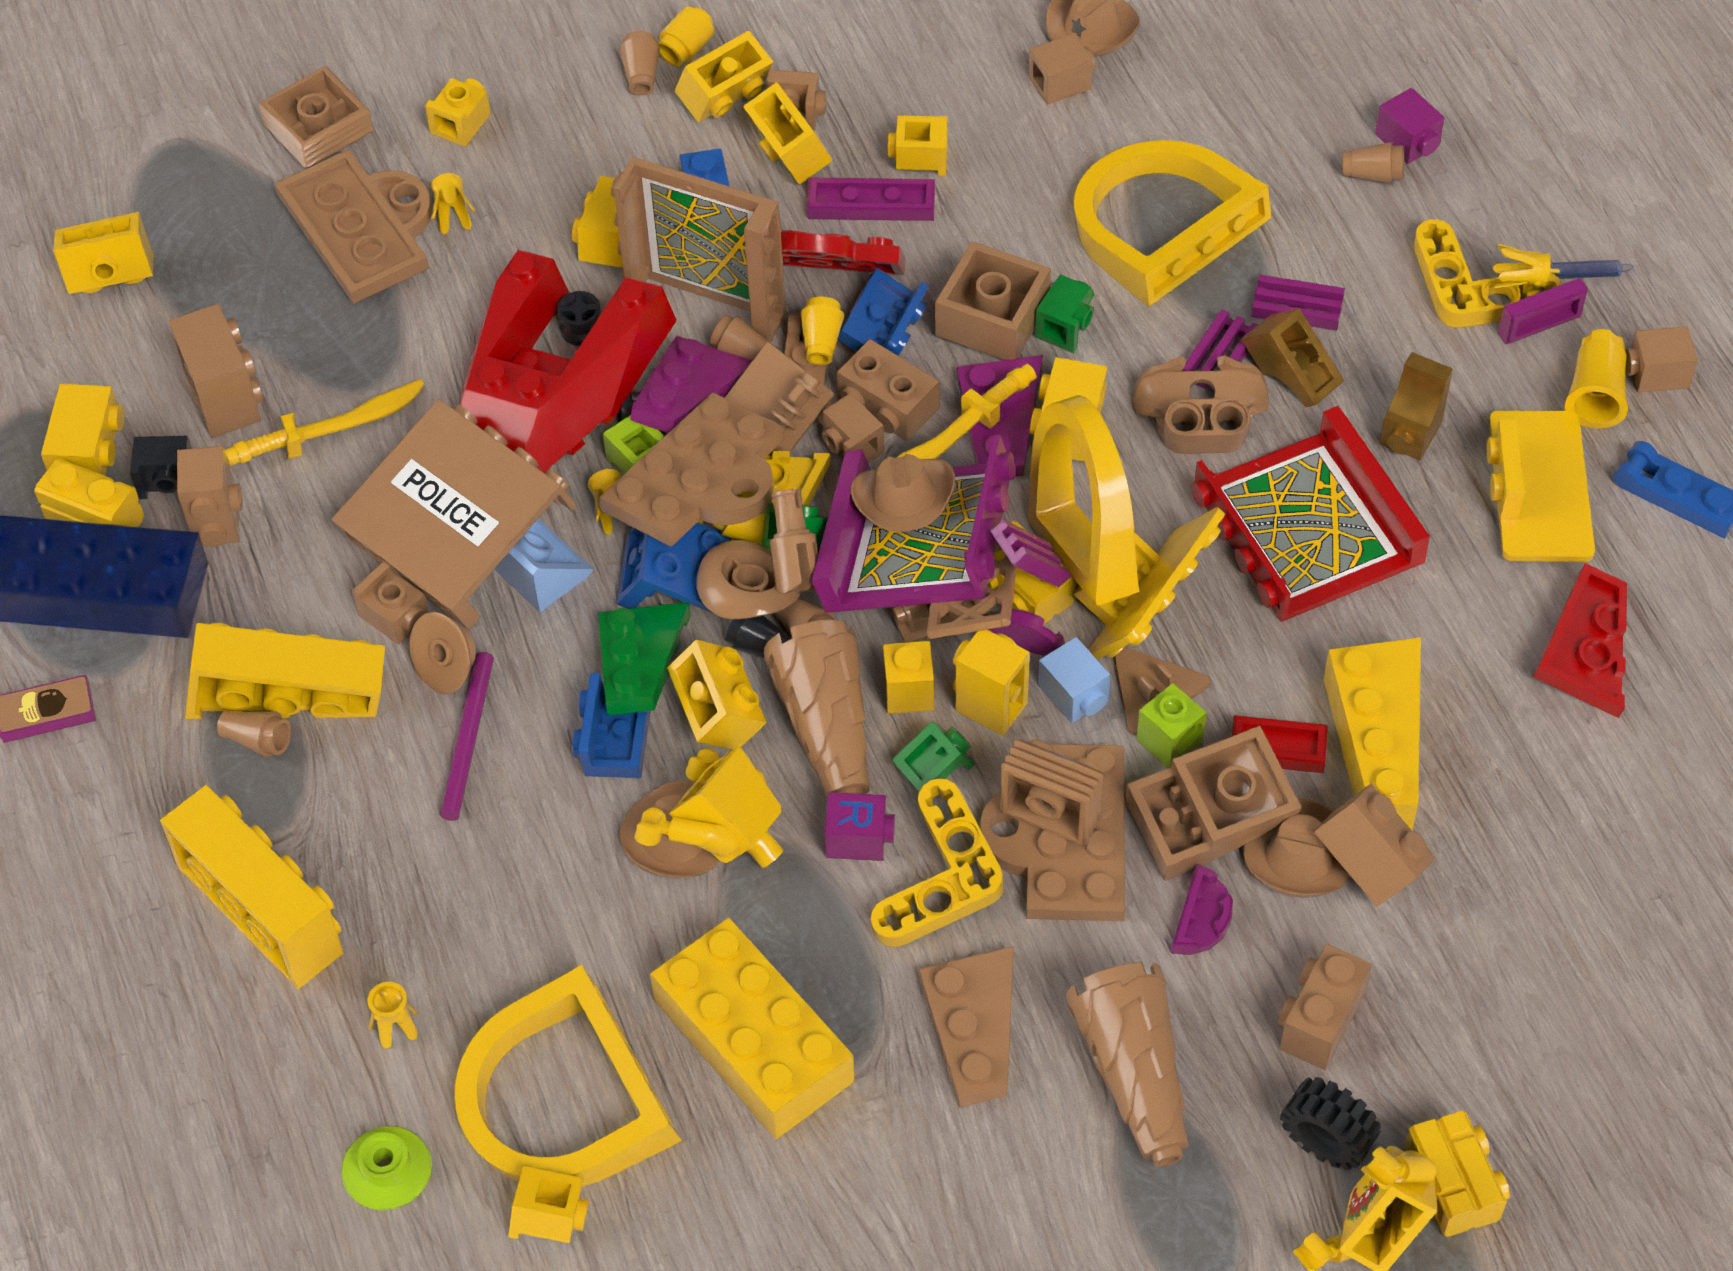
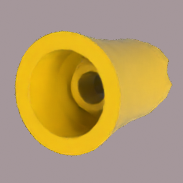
M1593 330L1589 336L1582 339L1581 347L1578 350L1572 386L1565 401V411L1577 413L1580 425L1583 427L1596 429L1610 428L1621 423L1628 413L1625 385L1627 361L1625 342L1623 337L1615 335L1611 330Z

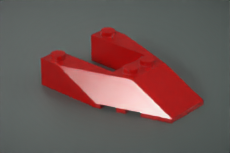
M517 250L496 281L458 404L477 419L478 423L476 425L484 430L487 426H491L507 440L508 444L506 447L514 452L520 447L530 454L539 464L537 469L545 474L565 454L573 456L585 445L583 438L599 424L608 425L614 419L677 319L662 286L625 277L572 359L532 349L557 312L559 301L563 296L569 294V291L553 258Z

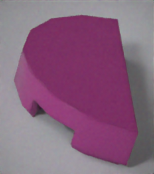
M1012 609L1011 624L1009 626L987 629L995 634L1000 633L1008 636L1016 645L1030 653L1043 656L1048 655L1065 644L1064 637L1059 631L1057 634H1054L1043 626L1044 619L1024 610Z
M1200 864L1196 865L1171 950L1173 954L1192 955L1207 951L1223 940L1231 925L1232 896L1229 895L1227 888L1218 880V875L1213 870Z

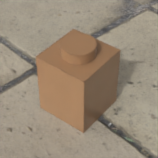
M1075 33L1030 49L1029 78L1047 105L1091 89L1092 71L1096 68L1095 59L1090 48L1083 47Z
M1688 326L1635 331L1631 348L1625 350L1627 355L1625 371L1628 376L1633 375L1637 392L1690 388L1698 359Z

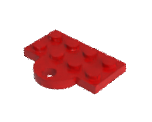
M795 230L781 231L783 266L873 273L878 268L886 274L904 275L906 258L900 246L893 245V239L868 237L867 244L856 243L850 240V236L829 233L823 235Z

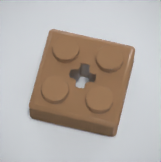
M327 66L321 67L258 103L261 118L263 119L262 123L305 168L324 161L326 157L347 145L356 143L361 137L374 130L371 126L370 110Z
M1021 739L1013 740V747L1009 748V755L1005 756V763H1001L1000 808L1002 813L1078 844L1085 845L1089 843V837L1093 835V829H1096L1097 821H1100L1103 775L1099 771L1098 766L1083 757H1075L1071 760L1056 754L1050 745L1041 740L1031 739L1028 742Z

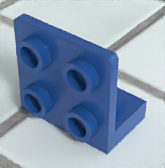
M696 523L671 547L630 526L626 534L617 605L627 609L636 608L646 597H652L658 591L711 612L702 603L697 592L698 569L703 557L710 549L723 542L731 541V538L720 535V531Z

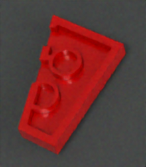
M1585 563L1577 576L1533 675L1534 678L1617 718L1625 710V695L1622 694V677L1626 669V657H1623V635L1626 632L1627 624L1626 582Z

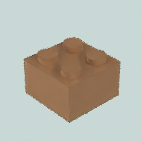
M971 241L935 302V335L1003 360L1017 359L1035 329L1036 309L1050 290L1051 268Z
M218 303L168 320L184 374L211 438L260 422L261 417L257 403L263 402L264 398L256 377L249 378V376L256 374V370L248 349L244 350L242 345L237 346L243 340L234 317L226 320Z

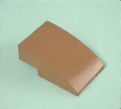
M1261 726L1174 758L1170 768L1128 783L1125 794V801L1164 881L1195 869L1197 864L1204 865L1247 844L1277 827L1287 818L1296 815L1302 809Z

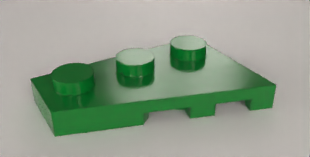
M682 602L630 609L619 608L613 611L598 612L607 716L655 710L669 674L667 667L672 654L677 653L681 643V631L683 626L688 625L691 617L689 603Z

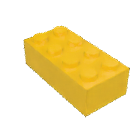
M205 785L160 819L178 869L299 990L344 954L338 936L342 929L331 914L334 904L321 887L315 885L310 888L302 880V871L288 855L285 854L280 858L271 849L273 847L271 840L258 825L254 824L249 827L241 819L243 815L240 809L229 796L224 794L219 798Z
M730 918L724 920L650 973L656 1004L776 1140L855 1082L853 1054Z

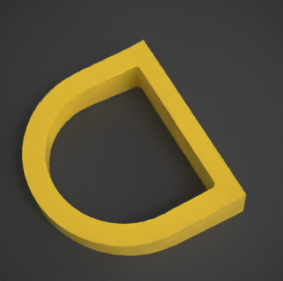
M1156 140L1140 142L1107 154L1086 171L1077 185L1074 196L1077 230L1088 255L1104 271L1149 307L1271 219L1268 185L1257 180L1214 151L1183 141ZM1163 173L1191 179L1206 187L1223 201L1221 205L1149 256L1143 255L1111 233L1097 218L1100 203L1110 190L1130 178L1145 174Z
M1076 395L1048 405L1038 420L1032 446L1028 522L1040 538L1052 545L1054 548L1052 552L1060 557L1063 561L1062 565L1069 570L1072 577L1093 603L1099 606L1140 592L1137 578L1134 520L1127 479L1109 428L1094 404L1086 397ZM1072 434L1080 447L1088 472L1092 497V522L1075 502L1071 452Z
M582 964L515 1001L490 1018L473 1037L461 1059L455 1082V1107L463 1133L477 1153L488 1164L516 1182H519L524 1165L584 1178L583 1186L606 1179L682 1141L598 986ZM585 1011L640 1113L639 1117L589 1146L567 1155L535 1157L510 1149L502 1144L493 1133L486 1112L487 1088L495 1068L501 1059L524 1039Z

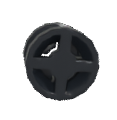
M575 291L563 296L559 301L557 312L562 338L574 346L582 344L601 315L600 303L595 295L586 291Z

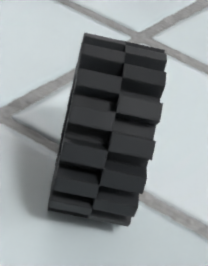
M1309 1077L1304 1082L1302 1081L1280 1115V1120L1284 1121L1282 1124L1284 1130L1292 1132L1289 1137L1294 1142H1301L1303 1144L1301 1149L1307 1153L1310 1151L1317 1154L1316 1159L1323 1163L1326 1159L1329 1160L1332 1167L1339 1168L1342 1165L1345 1170H1351L1353 1167L1356 1169L1361 1164L1381 1133L1379 1131L1381 1124L1375 1121L1376 1114L1373 1110L1364 1109L1367 1104L1361 1098L1355 1100L1351 1097L1353 1092L1347 1088L1341 1091L1338 1089L1337 1083L1329 1080L1326 1085L1323 1078L1315 1077L1314 1080Z

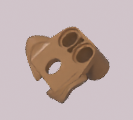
M1225 355L1217 358L1218 367L1221 369L1218 371H1182L1186 364L1185 358L1176 357L1166 363L1151 366L1141 374L1133 392V407L1141 415L1154 417L1164 444L1175 453L1205 454L1234 452L1242 447L1247 438L1252 415L1265 412L1269 406L1268 388L1261 371L1253 364L1238 362ZM1197 383H1206L1213 388L1215 396L1212 399H1192L1189 390ZM1231 421L1238 428L1229 431L1221 428L1218 423ZM1187 422L1194 429L1184 432L1176 429L1174 424Z

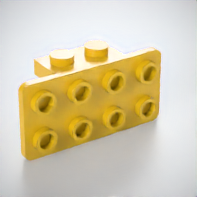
M1498 410L1492 412L1489 418L1490 437L1487 440L1488 464H1493L1494 473L1491 475L1490 495L1492 501H1497L1502 556L1508 561L1524 562L1591 561L1595 553V543L1579 415L1567 411Z
M1219 507L1173 531L1158 553L1135 533L1137 578L1140 592L1096 606L1079 585L1073 595L1106 625L1089 648L1090 653L1097 660L1106 655L1109 658H1113L1125 646L1131 644L1135 647L1150 634L1153 628L1149 623L1155 614L1161 613L1169 606L1176 596L1172 590L1177 582L1183 581L1197 567L1196 555L1200 550L1207 548L1220 534L1221 529L1217 526L1225 513Z

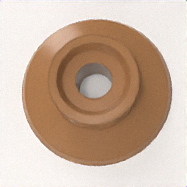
M429 612L418 618L410 635V655L420 679L438 693L450 694L457 691L466 681L476 656L475 643L468 630L458 625L447 615Z

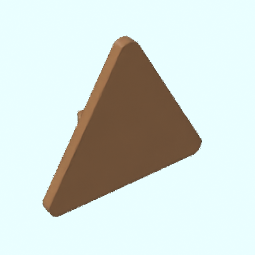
M1126 647L1114 656L1127 729L1131 735H1137L1139 710L1172 683L1191 699L1210 687L1211 679L1208 675Z

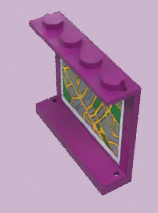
M993 435L991 447H988L987 450L989 455L987 463L952 467L955 473V488L952 498L942 514L931 524L907 532H893L882 529L869 521L858 510L852 499L851 485L857 475L871 470L863 449L845 452L811 580L826 613L985 598L988 579H992L995 573L993 558L995 547L999 545L990 531L1001 522L1003 512L1008 511L1009 482L1016 475L1014 456L1011 452L1007 453L1000 435Z

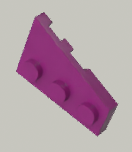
M676 335L633 404L630 420L669 433L712 392L725 398L751 364L752 360L717 350L694 339H686Z
M1043 355L957 367V381L961 396L969 389H973L982 396L1006 378L1007 373L1017 367L1021 368L1025 364H1029L1036 373V379L1030 382L1027 388L1020 392H1015L1000 404V421L990 429L979 421L969 430L976 464L988 462L989 455L987 450L988 447H991L993 435H1000L1007 453L1011 452L1014 456V463L1016 465L1015 477L1024 476L1031 435L1030 424L1037 401Z

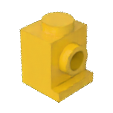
M451 78L434 101L429 100L425 105L430 134L464 147L468 145L491 114L487 91L480 82L472 78H467L464 82Z
M897 115V132L888 133V158H896V169L938 170V176H946L948 116Z
M523 1165L512 1204L508 1237L518 1239L521 1233L570 1244L573 1229L583 1231L590 1201L581 1199L584 1178Z

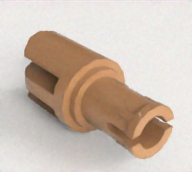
M788 489L771 493L775 509L777 534H774V539L770 540L776 589L779 593L816 591L811 581L818 558L816 534L806 529L801 489Z

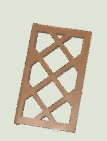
M996 545L994 552L1003 551L1000 545ZM1007 556L1000 561L994 559V577L988 579L989 583L1001 574L1005 576L1004 584L997 590L987 587L985 598L971 609L960 605L963 601L931 603L927 626L929 639L1005 627L1011 624L1016 566H1013ZM994 605H1002L1001 614L982 615ZM948 612L960 616L953 622L940 624L941 617Z

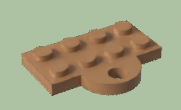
M348 149L274 183L277 196L353 304L429 269L427 256L414 238L422 233L429 224L432 216V206L427 187L414 175L393 170L367 175ZM413 195L417 197L416 200L410 203L398 202L403 196Z
M712 392L599 497L600 509L604 513L671 547L699 520L718 525H732L751 520L761 514L772 501L771 493L774 492L773 474L770 465L764 458L784 440L783 426ZM742 492L755 493L754 496L749 498H739L736 496Z
M1048 744L1056 754L1071 760L1075 757H1083L1092 761L1098 766L1099 771L1103 775L1100 821H1097L1096 829H1093V835L1089 837V843L1085 845L1078 844L1002 813L1000 808L1001 791L994 795L986 804L981 815L980 829L1001 869L1014 875L1027 876V919L1124 921V746ZM999 822H1009L1017 828V831L1011 836L1000 837L994 834L991 828Z

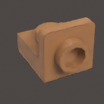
M769 70L767 89L777 82L798 111L806 112V121L815 130L817 116H824L826 111V90H819V74L813 72Z

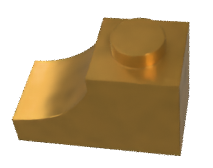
M1300 308L1270 315L1241 339L1263 375L1270 374L1285 383L1299 397L1305 407L1317 405L1345 381Z
M1411 352L1404 364L1393 401L1384 416L1380 438L1381 445L1390 448L1395 453L1407 455L1419 461L1422 459L1442 424L1453 368Z

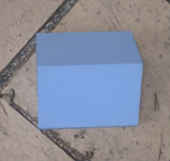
M538 518L494 570L539 612H542L589 577L594 568Z

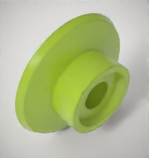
M394 1126L376 1128L356 1139L347 1150L341 1166L342 1182L350 1197L360 1205L374 1210L396 1209L413 1201L424 1190L432 1172V1157L426 1143L414 1132ZM392 1159L389 1165L384 1167L378 1166L381 1160Z

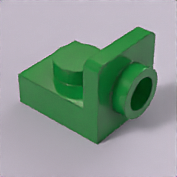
M933 721L892 759L893 763L918 792L930 780L946 779L960 765L970 770L976 764L966 753L972 746L965 737L953 726L946 731Z

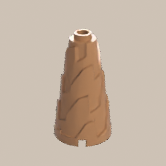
M840 620L806 622L790 627L792 639L783 644L780 633H778L764 647L766 665L770 670L777 692L788 711L798 740L806 750L810 764L820 779L827 800L828 792L867 794L870 791L866 764L867 745L863 725L865 711L859 676L860 658L858 641L852 625L847 630L845 621Z
M1143 962L1127 963L1098 971L1083 978L1086 991L1079 995L1077 988L1073 985L1066 993V1000L1070 1013L1088 1043L1097 1069L1112 1092L1124 1123H1128L1142 1158L1153 1160L1155 1167H1164L1184 1158L1182 1151L1189 1146L1183 1115L1185 1105L1175 1064V1040L1170 1022L1171 1016L1165 988L1167 982L1160 965L1152 962L1150 967L1152 974H1146Z

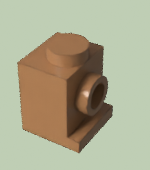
M851 393L837 402L827 404L818 416V421L823 425V441L832 453H840L844 457L846 451L863 449L868 463L885 453L884 425Z
M385 561L352 590L359 617L398 645L411 633L418 618L425 613H429L425 594L394 573L391 566Z

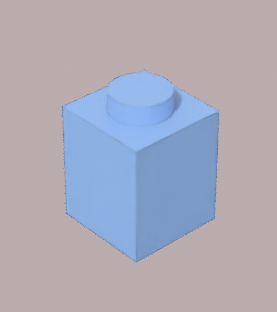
M1077 637L1039 660L1038 686L1071 723L1085 715L1092 716L1098 713L1109 701L1111 675Z

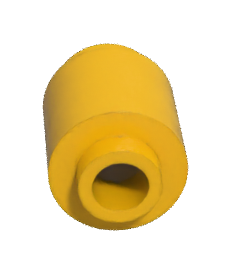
M684 7L659 34V41L657 43L660 46L659 55L661 58L675 67H680L683 63H689L714 36L713 21L710 15L698 7Z

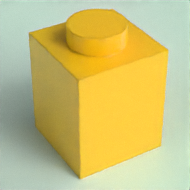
M930 641L883 644L887 713L934 711V676Z

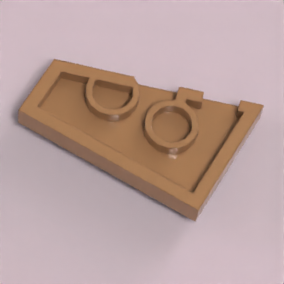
M1014 946L919 969V980L959 1108L1008 1096Z

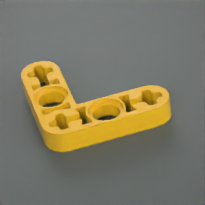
M1429 219L1418 225L1416 230L1414 252L1437 316L1447 326L1463 328L1500 322L1503 308L1506 305H1497L1491 302L1488 297L1492 294L1506 295L1511 300L1509 303L1511 304L1540 293L1538 290L1543 292L1562 285L1559 277L1550 273L1546 287L1524 284L1493 289L1494 285L1505 282L1500 281L1499 277L1472 281L1451 225L1442 220ZM1431 238H1434L1436 243H1441L1439 253L1435 254L1436 246ZM1441 267H1447L1454 270L1457 276L1451 279H1444L1436 275L1434 271ZM1453 293H1456L1458 306L1464 309H1458L1456 304H1451Z
M938 778L930 780L923 785L919 791L918 803L922 818L949 869L876 904L871 914L872 927L875 937L887 947H900L993 904L1003 894L1004 880L1001 867L959 788L947 779ZM939 795L944 801H948L952 819L946 823L940 808L937 805H933V798ZM958 832H967L975 840L972 847L967 851L955 852L947 845L950 837ZM976 861L982 876L985 879L989 878L990 887L982 890L981 886L974 883L970 865ZM937 891L944 892L951 897V904L944 911L931 912L924 906L927 896ZM916 903L918 914L922 919L918 922L915 920L914 913H911L910 904ZM894 914L898 920L901 919L902 928L894 931L890 925L886 926L887 916Z

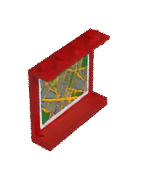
M1339 405L1323 411L1319 434L1215 475L1213 470L1209 471L1203 460L1196 462L1195 480L1191 485L1196 503L1201 508L1206 507L1208 512L1219 507L1225 513L1217 526L1221 529L1218 535L1219 538L1229 542L1235 551V559L1240 570L1244 574H1250L1257 585V592L1261 602L1266 608L1271 607L1280 622L1425 563L1430 535Z

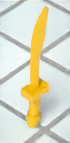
M1025 364L1021 368H1015L1007 373L1006 378L982 396L973 389H969L961 396L962 415L935 438L903 452L898 457L911 454L920 460L936 459L979 421L991 429L1000 421V404L1015 392H1020L1027 388L1029 383L1036 379L1034 369L1029 364Z
M413 381L377 395L344 414L298 427L296 426L295 412L281 416L282 430L268 433L246 442L241 440L232 444V447L225 449L229 467L238 463L240 465L251 461L252 457L286 446L289 459L303 456L301 443L305 440L350 429L393 414L411 403L422 390L424 381Z

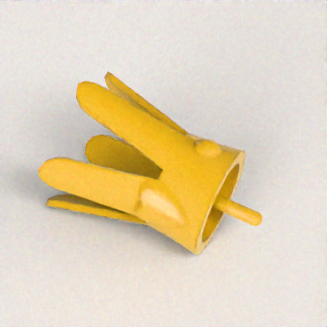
M454 173L438 175L431 182V191L435 198L432 220L435 219L438 207L439 228L443 235L447 234L449 231L450 207H453L464 229L470 230L472 223L465 201L472 212H475V209L464 194L462 178Z
M1497 244L1503 256L1523 263L1495 264L1493 271L1500 274L1498 276L1499 280L1505 283L1496 284L1493 289L1524 284L1546 287L1549 274L1560 273V269L1550 268V253L1525 252L1503 244Z
M604 469L596 472L590 477L587 484L595 500V520L598 522L600 515L603 531L606 535H610L613 531L612 519L610 515L601 511L599 497L621 478L620 472L615 469Z
M390 981L376 985L370 991L367 999L368 1006L372 1011L368 1025L369 1030L373 1029L374 1022L377 1020L380 1043L385 1049H389L392 1045L393 1023L396 1022L410 1040L417 1039V1029L408 1009L415 1015L418 1014V1010L407 1001L405 989L400 984Z

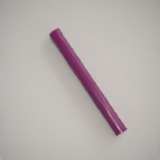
M479 652L475 657L440 816L449 821L459 819L494 657L486 652Z

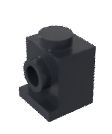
M188 435L134 437L130 475L139 499H148V492L172 493L177 491V450L192 449Z

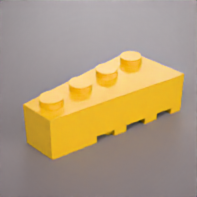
M196 623L185 720L202 719V712L204 711L224 712L226 710L234 712H278L282 718H290V716L297 714L300 710H310L315 718L376 717L381 695L385 646L371 644L364 640L343 641L327 639L316 634L302 636L278 633L267 628L253 630L231 627L224 623Z
M1421 637L1329 649L1323 681L1353 796L1372 783L1380 794L1390 799L1397 814L1413 830L1419 799Z

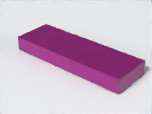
M809 177L808 219L934 221L935 179Z

